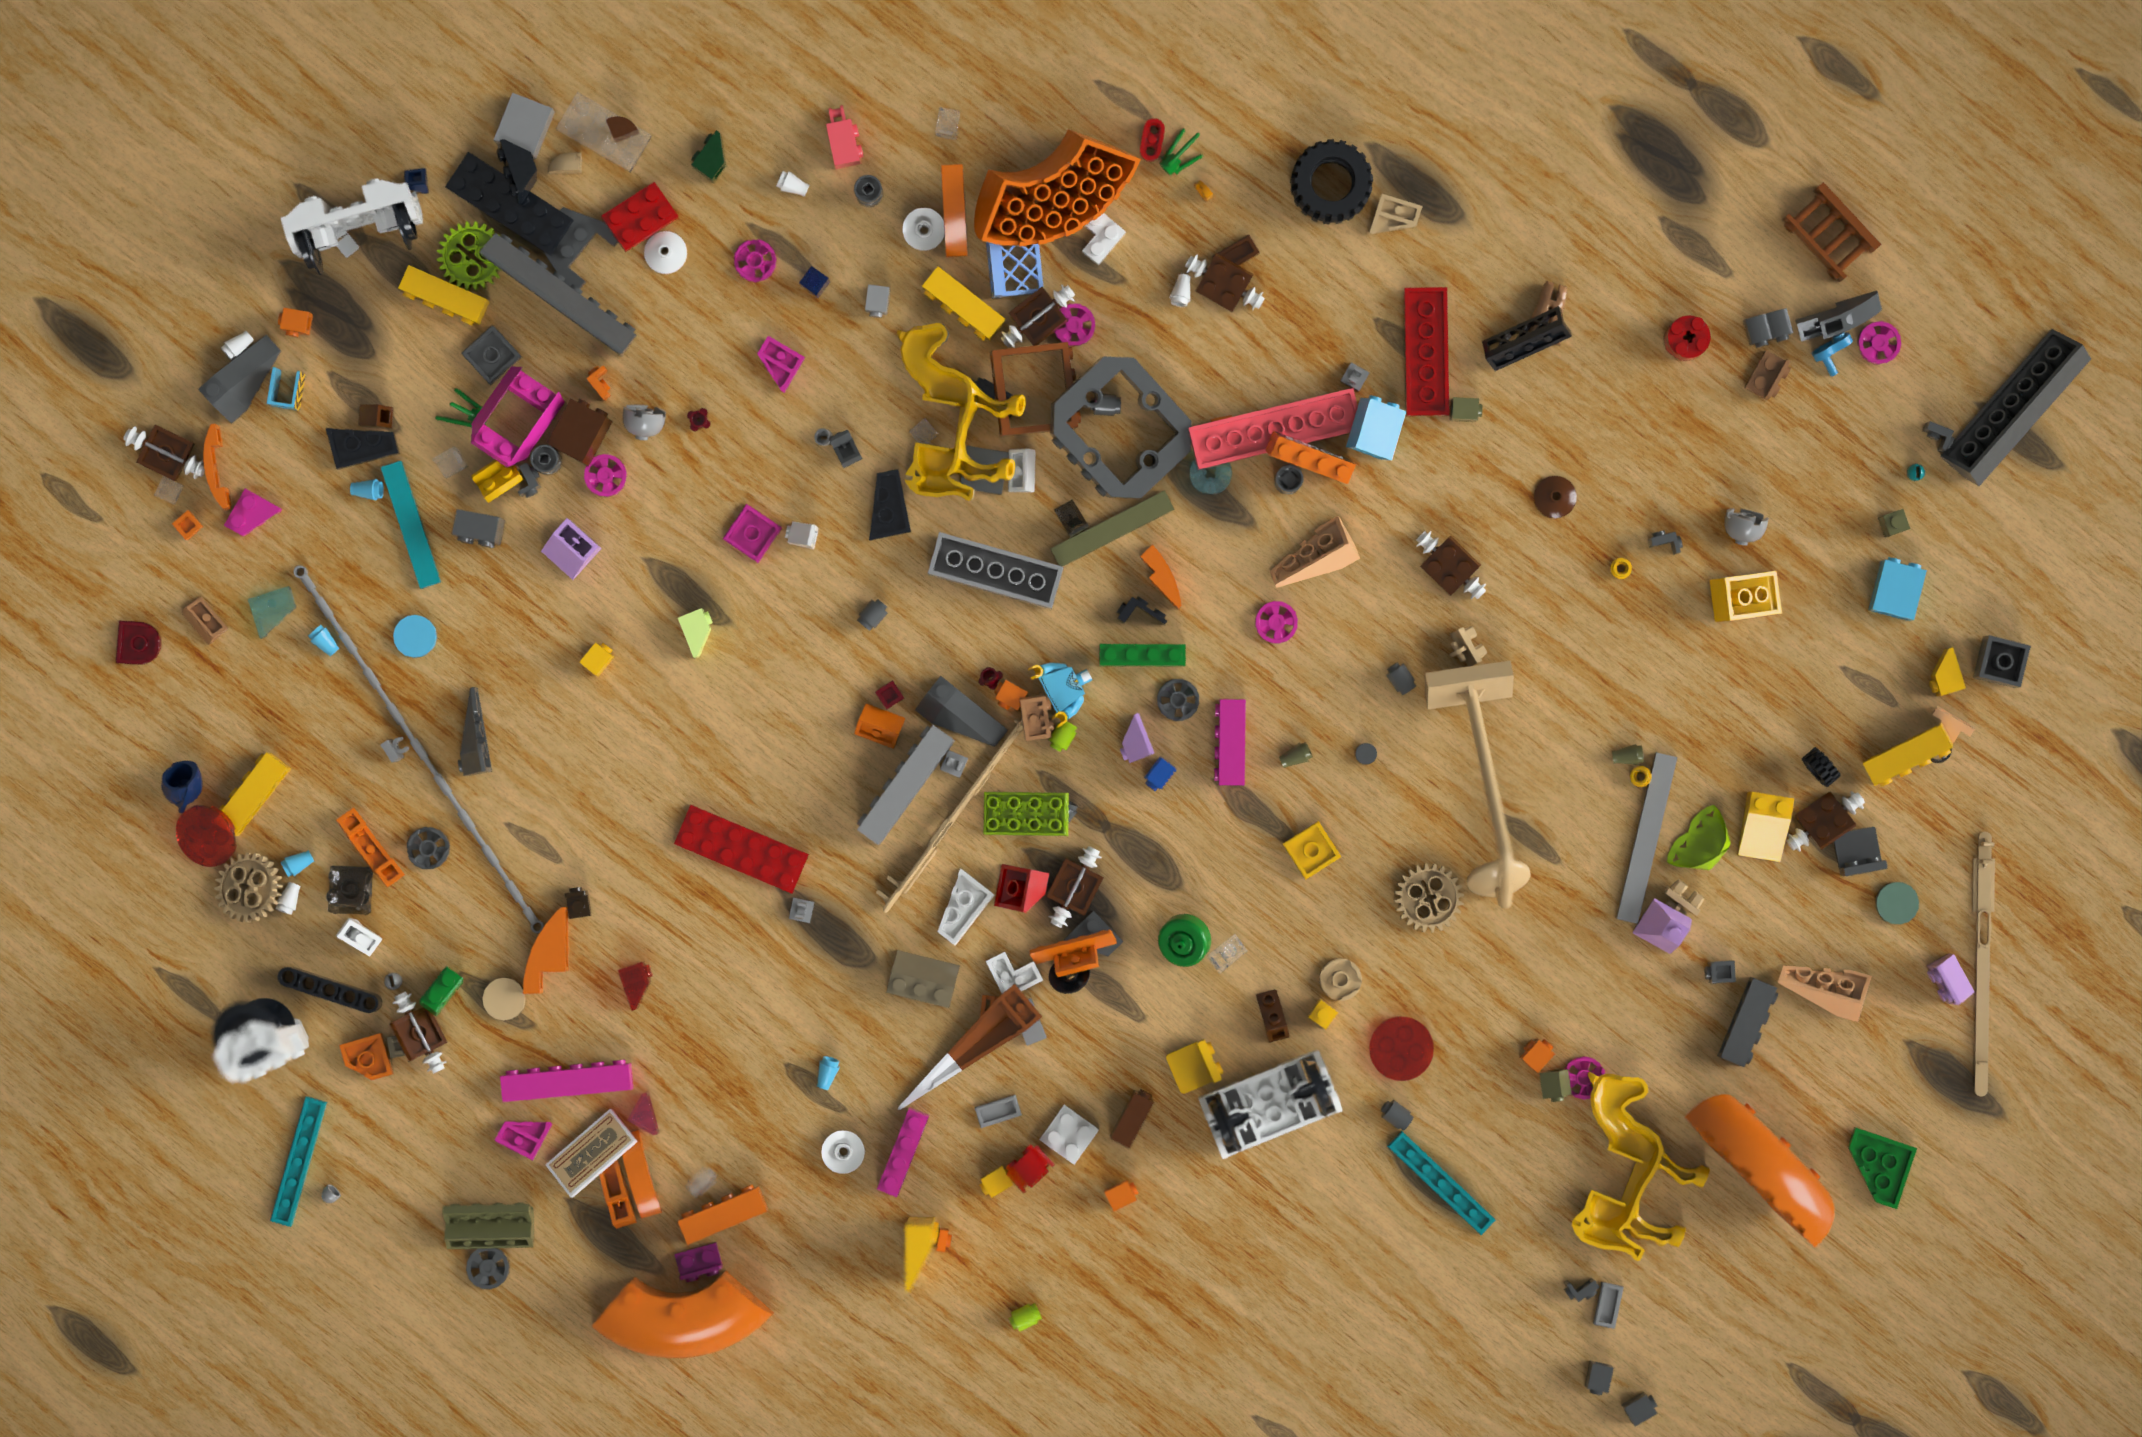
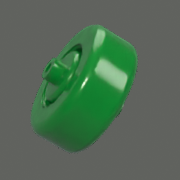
M1178 914L1171 917L1161 928L1158 935V945L1161 953L1169 962L1180 967H1190L1198 964L1208 953L1211 947V934L1206 924L1198 917L1191 914Z

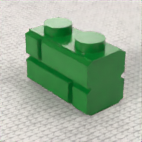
M446 966L420 998L419 1004L437 1017L455 994V990H458L463 984V978Z

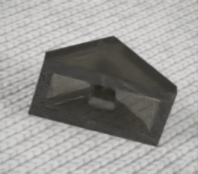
M1073 499L1054 509L1069 538L1089 529L1086 520Z

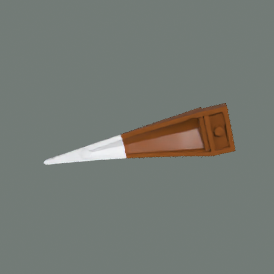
M1013 984L992 1003L900 1104L898 1110L906 1107L976 1061L1025 1032L1042 1018V1015L1016 984Z

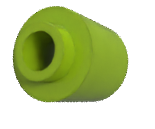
M1068 721L1061 727L1056 725L1051 737L1048 739L1052 742L1050 747L1059 752L1062 749L1067 751L1077 734L1075 731L1078 727Z
M1034 1303L1012 1311V1317L1009 1318L1013 1329L1018 1328L1021 1332L1037 1324L1042 1319V1316Z

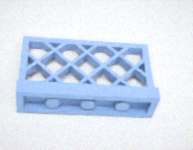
M986 242L992 299L1006 296L1030 295L1040 287H1043L1038 244H1033L1030 249L1020 246L1026 251V254L1019 261L1010 253L1016 245H1013L1007 251L1001 245ZM1028 254L1036 262L1032 270L1022 263ZM1007 256L1017 263L1011 272L1003 267V260ZM1018 266H1021L1029 273L1022 282L1012 274ZM1030 275L1038 281V289H1030L1024 284ZM1009 277L1019 284L1015 291H1006L1005 282Z

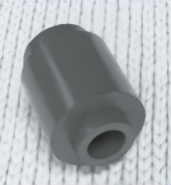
M1103 394L1101 404L1095 408H1090V410H1093L1094 415L1114 416L1115 414H1120L1121 397H1116L1113 394ZM1095 396L1090 398L1091 404L1095 401Z
M871 599L860 612V617L857 621L870 631L873 627L876 628L888 614L885 611L887 606L879 599L876 601Z
M1397 662L1387 669L1389 673L1386 676L1397 692L1400 691L1404 695L1416 687L1415 679L1404 663L1399 665Z
M1395 1100L1387 1101L1380 1110L1382 1112L1381 1117L1397 1129L1405 1130L1414 1118L1409 1110Z

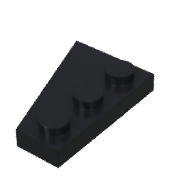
M326 428L337 470L400 454L394 432Z
M898 469L877 473L869 541L911 533Z

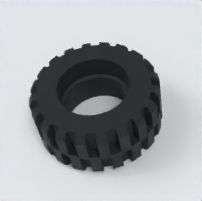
M1327 139V142L1323 143L1322 141L1316 142L1314 146H1309L1304 150V153L1299 156L1293 168L1290 183L1291 194L1295 199L1294 202L1297 207L1299 206L1302 209L1301 212L1305 216L1309 215L1312 217L1311 220L1315 222L1318 220L1323 221V224L1329 225L1331 222L1340 224L1344 220L1352 219L1357 213L1359 214L1369 199L1373 183L1372 168L1370 163H1367L1365 160L1366 156L1363 152L1359 153L1357 147L1353 144L1349 146L1346 144V141L1334 142V139ZM1322 164H1339L1349 172L1352 181L1351 189L1343 199L1327 201L1320 198L1312 188V175Z

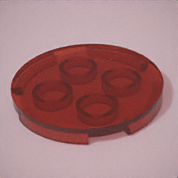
M192 806L183 812L177 821V842L183 853L199 865L206 867L219 866L233 856L237 847L235 827L232 821L224 812L214 806Z
M1404 1016L1392 1017L1383 1021L1374 1030L1369 1044V1054L1375 1068L1385 1077L1396 1081H1407L1420 1076L1430 1065L1434 1053L1433 1040L1427 1028L1419 1021Z

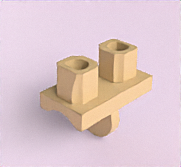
M1472 626L1468 628L1462 627L1450 634L1454 641L1451 643L1454 652L1449 654L1451 658L1457 655L1460 662L1465 660L1469 667L1482 661L1481 658L1487 654L1484 645L1480 644L1474 647L1471 639L1477 636Z
M1678 879L1671 887L1667 886L1665 888V894L1677 901L1675 904L1669 900L1666 905L1684 915L1687 912L1681 908L1682 906L1696 916L1700 913L1699 907L1704 897L1696 891L1692 893L1689 899L1683 897L1682 894L1688 887L1684 882Z

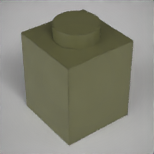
M1453 397L1451 399L1450 421L1476 422L1478 417H1482V404H1479V398Z
M1904 509L1878 518L1885 538L1910 529Z
M1568 1069L1549 1070L1539 1073L1543 1099L1551 1098V1102L1563 1101L1565 1096L1571 1095Z

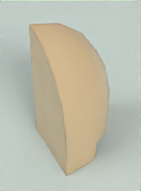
M582 152L558 155L550 163L548 174L582 173Z

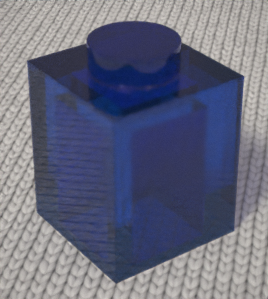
M811 266L799 284L818 299L830 283V280Z

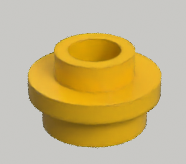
M1617 558L1611 563V574L1617 579H1625L1631 574L1632 565L1625 558ZM1623 565L1624 572H1618L1617 566Z
M1637 766L1630 773V780L1637 787H1645L1651 782L1652 774L1647 767ZM1639 773H1644L1645 775L1642 781H1639L1637 778Z

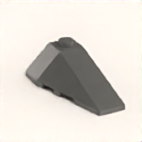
M265 335L214 374L198 390L230 423H233L249 409L251 401L261 388L264 378L270 372L281 350Z
M942 676L935 682L915 709L932 724L994 747L1008 731Z
M477 687L470 688L460 752L461 760H458L460 773L463 772L464 776L492 772Z

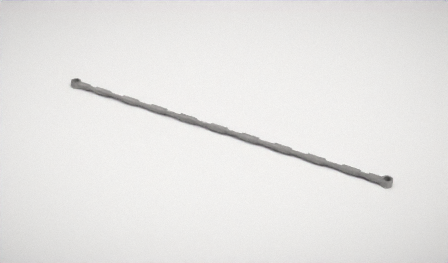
M301 565L295 567L294 575L301 579L307 590L315 597V602L325 617L329 618L339 633V638L349 653L353 654L363 669V674L373 689L377 690L387 705V710L411 741L410 744L419 758L425 762L444 795H447L458 811V816L468 831L472 832L482 847V852L506 883L505 886L514 900L522 907V912L531 924V930L534 933H540L545 926L544 923L537 919L531 908L523 901V896L513 881L509 880L499 865V860L489 845L485 844L475 829V824L465 809L461 808L451 793V788L441 773L437 772L419 740L413 736L394 703L390 702L380 687V682L370 667L366 666L357 652L358 649L348 634L342 630L324 598L320 597L316 591V586L308 576L307 568ZM300 568L304 569L302 576H299L297 573ZM536 923L541 924L540 931L535 930L534 925Z

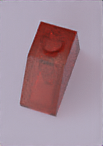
M645 961L618 970L631 1011L639 1008L651 983L650 977H653L649 964L646 965Z

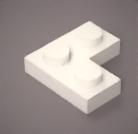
M1103 213L1096 220H1092L1085 225L1095 236L1082 252L1099 265L1125 235L1126 231Z
M1006 952L986 961L1002 994L1013 984H1016L1023 991L1043 981L1034 961L1017 970H1014Z

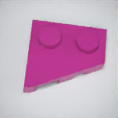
M767 336L757 353L780 390L785 393L805 357L770 336Z

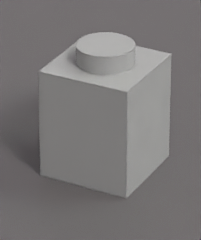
M868 284L865 311L870 313V317L882 318V315H887L890 287Z

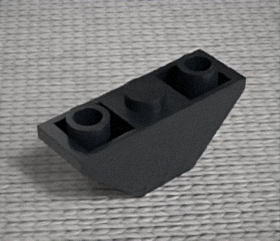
M502 139L500 140V149H497V156L499 161L504 163L503 173L505 179L510 180L509 189L511 196H515L517 203L521 204L537 181V168L530 151Z

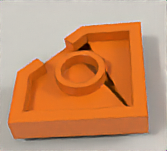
M382 1033L339 1045L345 1066L359 1072L366 1078L375 1080L394 1074Z

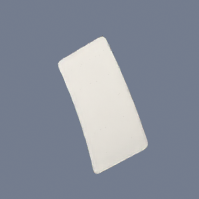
M347 231L336 234L337 240L343 237L338 242L339 245L337 247L346 258L359 249V246L347 234Z

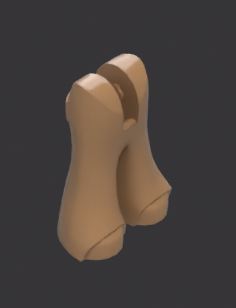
M1546 281L1541 289L1531 318L1557 306L1562 309L1563 313L1567 286L1559 285L1555 294V300H1551L1550 297L1553 292L1554 283ZM1557 315L1550 318L1548 323L1558 320ZM1538 325L1532 326L1528 332L1534 331ZM1561 342L1555 344L1554 346H1561Z

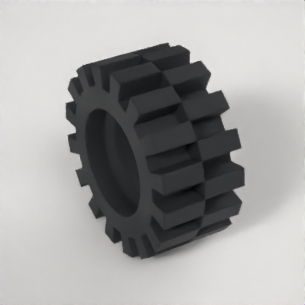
M1816 747L1801 758L1806 768L1825 787H1829L1841 776L1832 761Z

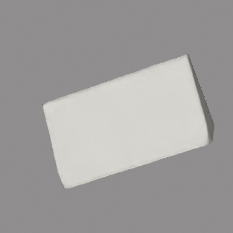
M1027 448L1009 449V459L1015 461V471L1012 479L1009 480L1008 492H1034L1035 450Z

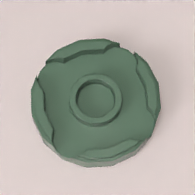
M1892 882L1879 890L1875 899V907L1884 921L1890 924L1901 925L1915 917L1919 909V899L1911 886L1902 882Z

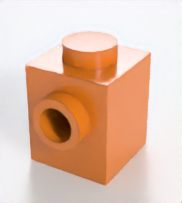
M283 308V313L280 312L278 317V325H280L281 330L286 332L285 335L298 337L299 334L309 336L313 314L307 311Z
M1007 680L1004 683L999 682L994 691L997 694L995 699L999 701L997 705L1006 710H1009L1011 707L1016 711L1020 709L1019 698H1024L1028 694L1027 691Z
M1539 1039L1535 1041L1530 1040L1523 1048L1525 1052L1519 1058L1536 1073H1539L1555 1055L1551 1051L1554 1047L1545 1039L1542 1042Z
M1127 1179L1104 1190L1114 1212L1137 1201L1135 1195L1139 1194L1134 1183L1129 1184Z

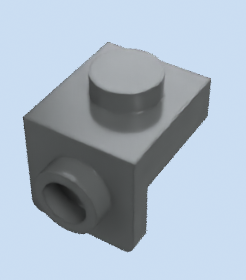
M848 430L839 432L829 439L843 468L862 460Z
M525 463L519 467L529 486L519 490L518 493L521 497L526 496V498L537 494V489L541 488L537 480L540 475L533 466L531 467L528 463Z
M1665 530L1652 533L1653 537L1648 539L1649 548L1670 543L1673 555L1681 553L1680 548H1683L1681 537L1677 536L1676 532L1665 534Z
M1734 960L1708 962V966L1704 969L1705 979H1708L1710 984L1736 982Z
M1593 1278L1577 1289H1574L1568 1280L1564 1282L1567 1286L1564 1289L1571 1300L1575 1298L1578 1302L1584 1298L1587 1300L1597 1294L1596 1290L1600 1288Z

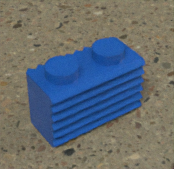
M1159 757L1144 777L1147 780L1145 784L1154 791L1163 789V786L1166 785L1165 782H1168V779H1171V776L1174 775L1173 772H1176V768L1162 757Z

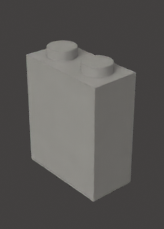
M512 92L494 141L500 149V140L505 139L530 151L532 157L536 159L555 111L551 107Z

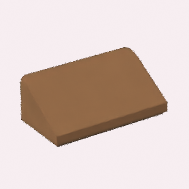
M201 596L184 607L182 615L208 645L228 630V627Z

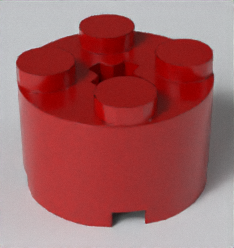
M1692 315L1682 316L1675 320L1668 327L1664 335V345L1667 352L1680 361H1690L1699 357L1709 347L1711 340L1709 327L1704 320ZM1686 334L1692 339L1689 343L1688 340L1683 339Z
M1029 1145L1022 1152L1023 1157L1019 1161L1014 1159L1006 1167L1008 1170L1006 1175L1023 1194L1027 1192L1026 1186L1032 1188L1049 1172L1046 1169L1049 1165L1052 1168L1055 1166L1038 1145L1035 1147Z

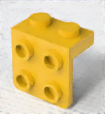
M1201 1039L1166 1055L1168 1065L1182 1094H1186L1211 1082L1215 1083L1222 1080L1220 1076L1224 1073L1219 1061L1214 1062L1212 1055L1215 1054L1211 1042L1206 1043L1205 1039Z

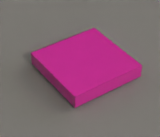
M746 504L723 537V540L759 563L782 527Z

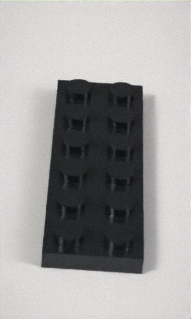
M468 152L445 188L551 256L574 220L532 192H529L523 203L518 204L516 197L511 196L509 189L510 180L505 179L504 174Z

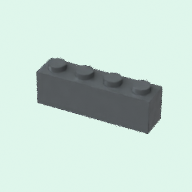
M1749 978L1718 1052V1057L1742 1067L1751 1062L1753 1057L1752 1048L1754 1044H1758L1762 1035L1759 1032L1761 1026L1767 1023L1770 1016L1768 1012L1771 1004L1774 1005L1778 997L1776 987L1755 978Z

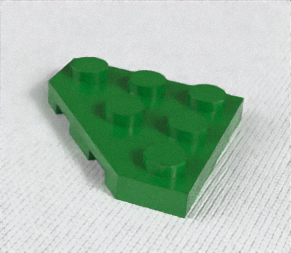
M1854 1127L1848 1149L1874 1201L1897 1209L1917 1148Z

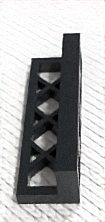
M1557 306L1483 340L1482 344L1487 362L1494 371H1497L1572 337V334L1564 322L1562 309ZM1557 315L1558 320L1547 323L1550 318ZM1538 325L1534 331L1528 332L1532 326ZM1519 334L1516 339L1509 341L1512 335ZM1497 342L1499 343L1497 348L1490 350L1489 346Z

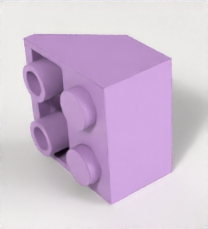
M566 518L551 535L541 552L574 580L602 548L570 519Z
M1947 954L1927 965L1929 969L1927 972L1928 977L1932 983L1936 982L1940 989L1937 991L1943 1002L1946 1001L1948 1004L1959 1005L1974 993L1954 954Z

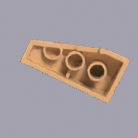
M1339 516L1319 526L1314 531L1316 534L1309 541L1304 540L1299 544L1301 546L1299 550L1294 554H1288L1270 571L1277 588L1342 569L1360 559L1356 546Z
M1783 966L1778 983L1838 1017L1858 1022L1872 976L1853 970L1831 972V969L1823 968V971H1813L1809 967Z

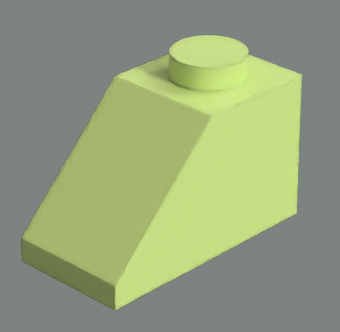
M702 608L678 617L695 659L700 657L711 631L709 624L713 623L709 612H704Z

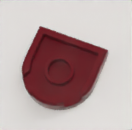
M119 620L115 663L144 665L152 662L159 655L162 646L159 632L152 625L144 622Z

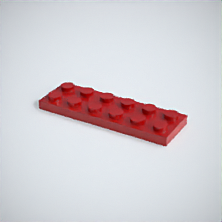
M1447 287L1404 288L1406 416H1449Z
M690 805L674 842L677 846L791 894L795 890L809 854L693 805Z

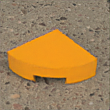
M1201 180L1194 184V188L1204 201L1207 202L1213 197L1212 191Z

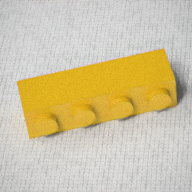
M408 265L398 287L403 292L402 296L413 301L415 297L423 300L422 304L431 309L437 306L442 309L441 313L452 318L454 314L462 317L461 322L473 326L474 323L480 325L490 303L486 298Z
M939 266L922 285L923 290H925L923 294L928 299L939 301L941 309L949 315L953 312L958 316L957 321L966 328L968 325L975 330L974 334L982 341L985 338L990 341L1005 323L1004 317Z
M1942 723L1863 761V765L1874 786L1880 784L1883 787L1892 782V777L1897 775L1903 777L1911 773V768L1917 765L1921 768L1930 764V759L1937 755L1939 758L1950 754L1953 744Z
M266 752L265 755L262 753L255 761L256 767L252 772L249 770L243 776V783L239 789L236 787L228 797L230 798L229 802L226 805L223 804L215 813L217 817L214 821L233 836H239L291 769L272 753Z

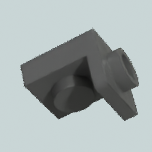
M1931 421L1925 423L1922 431L1928 433L1927 437L1934 440L1942 439L1938 451L1944 452L1946 449H1950L1954 441V437H1952L1954 431Z

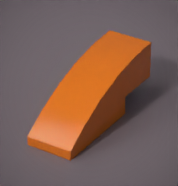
M1152 544L1140 556V559L1154 572L1149 577V580L1179 609L1182 605L1175 578L1162 555Z
M617 1159L599 1175L612 1224L616 1229L637 1223L624 1175Z

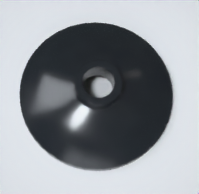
M1053 964L1048 975L1050 985L1054 990L1062 994L1075 993L1081 990L1089 981L1090 969L1058 977L1055 973V965Z

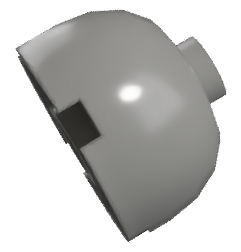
M626 405V407H623L624 427L629 433L635 435L636 439L648 440V437L655 436L662 430L666 418L665 410L655 407L653 411L647 408V405Z
M1735 508L1727 509L1724 526L1727 534L1731 538L1736 539L1735 543L1748 545V542H1755L1761 539L1767 528L1768 517L1763 519V514L1746 509H1741L1740 513L1734 512Z

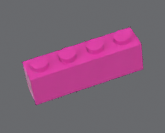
M1220 699L1219 704H1215V717H1219V725H1215V738H1219V747H1215V759L1219 760V768H1214V781H1218V785L1245 786L1246 700Z
M909 1107L877 1190L895 1197L898 1196L928 1121V1114Z

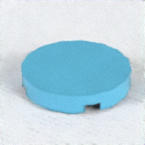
M418 615L407 616L400 620L395 627L393 634L394 644L405 656L413 658L423 657L436 644V629L425 617Z

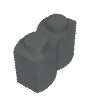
M1787 308L1751 317L1743 321L1749 345H1755L1756 348L1769 345L1768 341L1776 339L1777 342L1788 340V335L1793 334Z

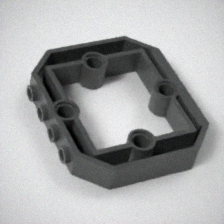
M1100 357L1051 404L1050 435L1053 437L1052 442L1058 449L1063 448L1068 453L1066 455L1067 459L1073 465H1079L1082 469L1081 474L1088 481L1092 480L1097 485L1095 489L1103 497L1106 495L1107 497L1142 498L1191 451V439L1188 428L1191 427L1192 421L1135 358ZM1119 372L1140 394L1138 396L1140 408L1145 411L1154 410L1175 433L1156 452L1154 450L1141 451L1135 460L1138 469L1123 483L1101 461L1098 450L1088 447L1067 424V421L1082 406L1088 409L1099 406L1103 400L1101 389ZM1089 391L1095 395V401L1092 404L1086 400V394ZM1148 394H1151L1155 399L1152 406L1146 403L1145 399ZM1087 452L1093 456L1091 464H1087L1084 461V455ZM1146 455H1150L1153 460L1149 467L1143 462Z

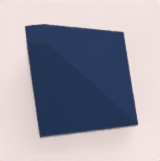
M426 168L404 171V181L408 184L410 190L425 194L429 193Z

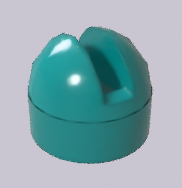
M1913 464L1907 469V476L1912 481H1919L1925 476V469L1920 464ZM1916 467H1919V477H1916Z

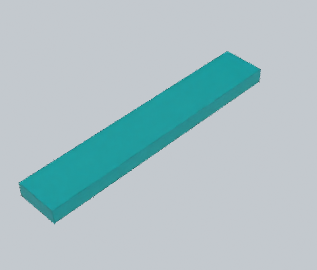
M398 461L381 467L420 589L442 583L403 462Z
M308 1096L305 1097L270 1219L271 1222L289 1227L293 1225L326 1109V1101Z
M1403 1131L1387 1145L1390 1150L1480 1235L1494 1223L1496 1219Z

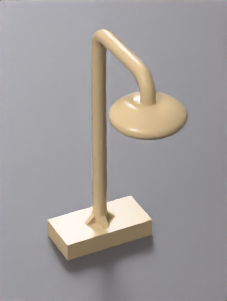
M1511 661L1425 673V698L1428 710L1467 704L1499 854V860L1485 863L1474 869L1467 878V886L1477 895L1496 897L1499 906L1507 909L1512 904V894L1529 881L1531 872L1525 863L1513 860L1479 702L1513 696L1514 674Z

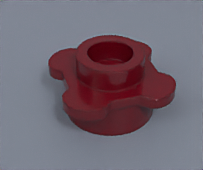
M701 408L699 411L688 412L687 418L690 419V429L696 432L700 428L708 429L711 423L707 418L708 411L705 408Z
M987 667L981 672L978 683L981 686H988L990 690H994L999 679H1002L1003 674L1001 671Z

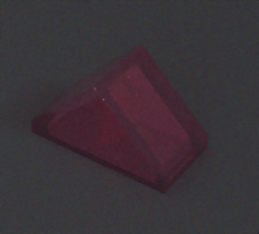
M649 1091L644 1092L627 1121L652 1135H657L660 1131Z

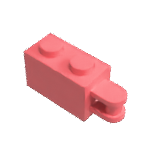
M843 105L833 110L828 108L831 123L826 124L835 168L840 169L861 164L860 158L864 156L861 145H857L855 137H859L857 124L853 125L851 119L846 120ZM842 116L843 121L834 122V118Z

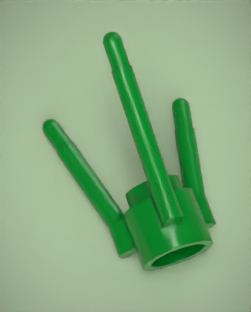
M1181 129L1167 152L1161 157L1162 161L1159 164L1170 176L1173 173L1177 175L1183 169L1203 157L1202 154H1199L1179 166L1181 163L1179 157L1200 136L1199 133H1196L1176 154H1173L1172 151L1185 132V129Z
M455 388L454 391L476 409L473 408L470 411L453 402L450 403V406L469 415L468 420L471 422L436 416L435 419L472 428L471 424L482 409V406L458 388Z

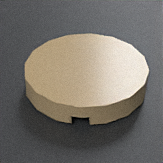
M1337 958L1330 960L1323 966L1320 972L1319 983L1321 989L1333 1000L1345 1001L1351 999L1358 993L1361 987L1362 975L1360 969L1348 959Z
M506 977L499 978L489 983L484 990L483 1005L487 1013L493 1018L510 1020L518 1016L524 1009L526 994H523V987L516 980Z

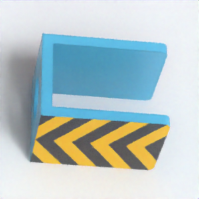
M273 367L267 404L272 407L300 411L306 375L301 371L296 373L292 404L280 403L276 401L281 370Z

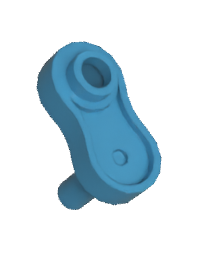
M1841 333L1833 336L1832 340L1819 346L1811 354L1816 362L1823 361L1830 377L1838 374V371L1830 356L1850 345L1853 340L1849 333Z

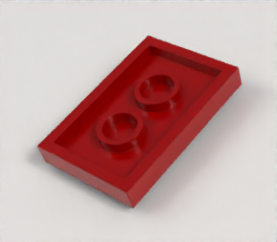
M653 182L601 215V218L622 249L627 252L677 220L679 216L657 184Z

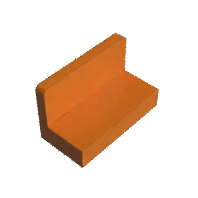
M865 704L854 734L894 749L905 718L873 705Z

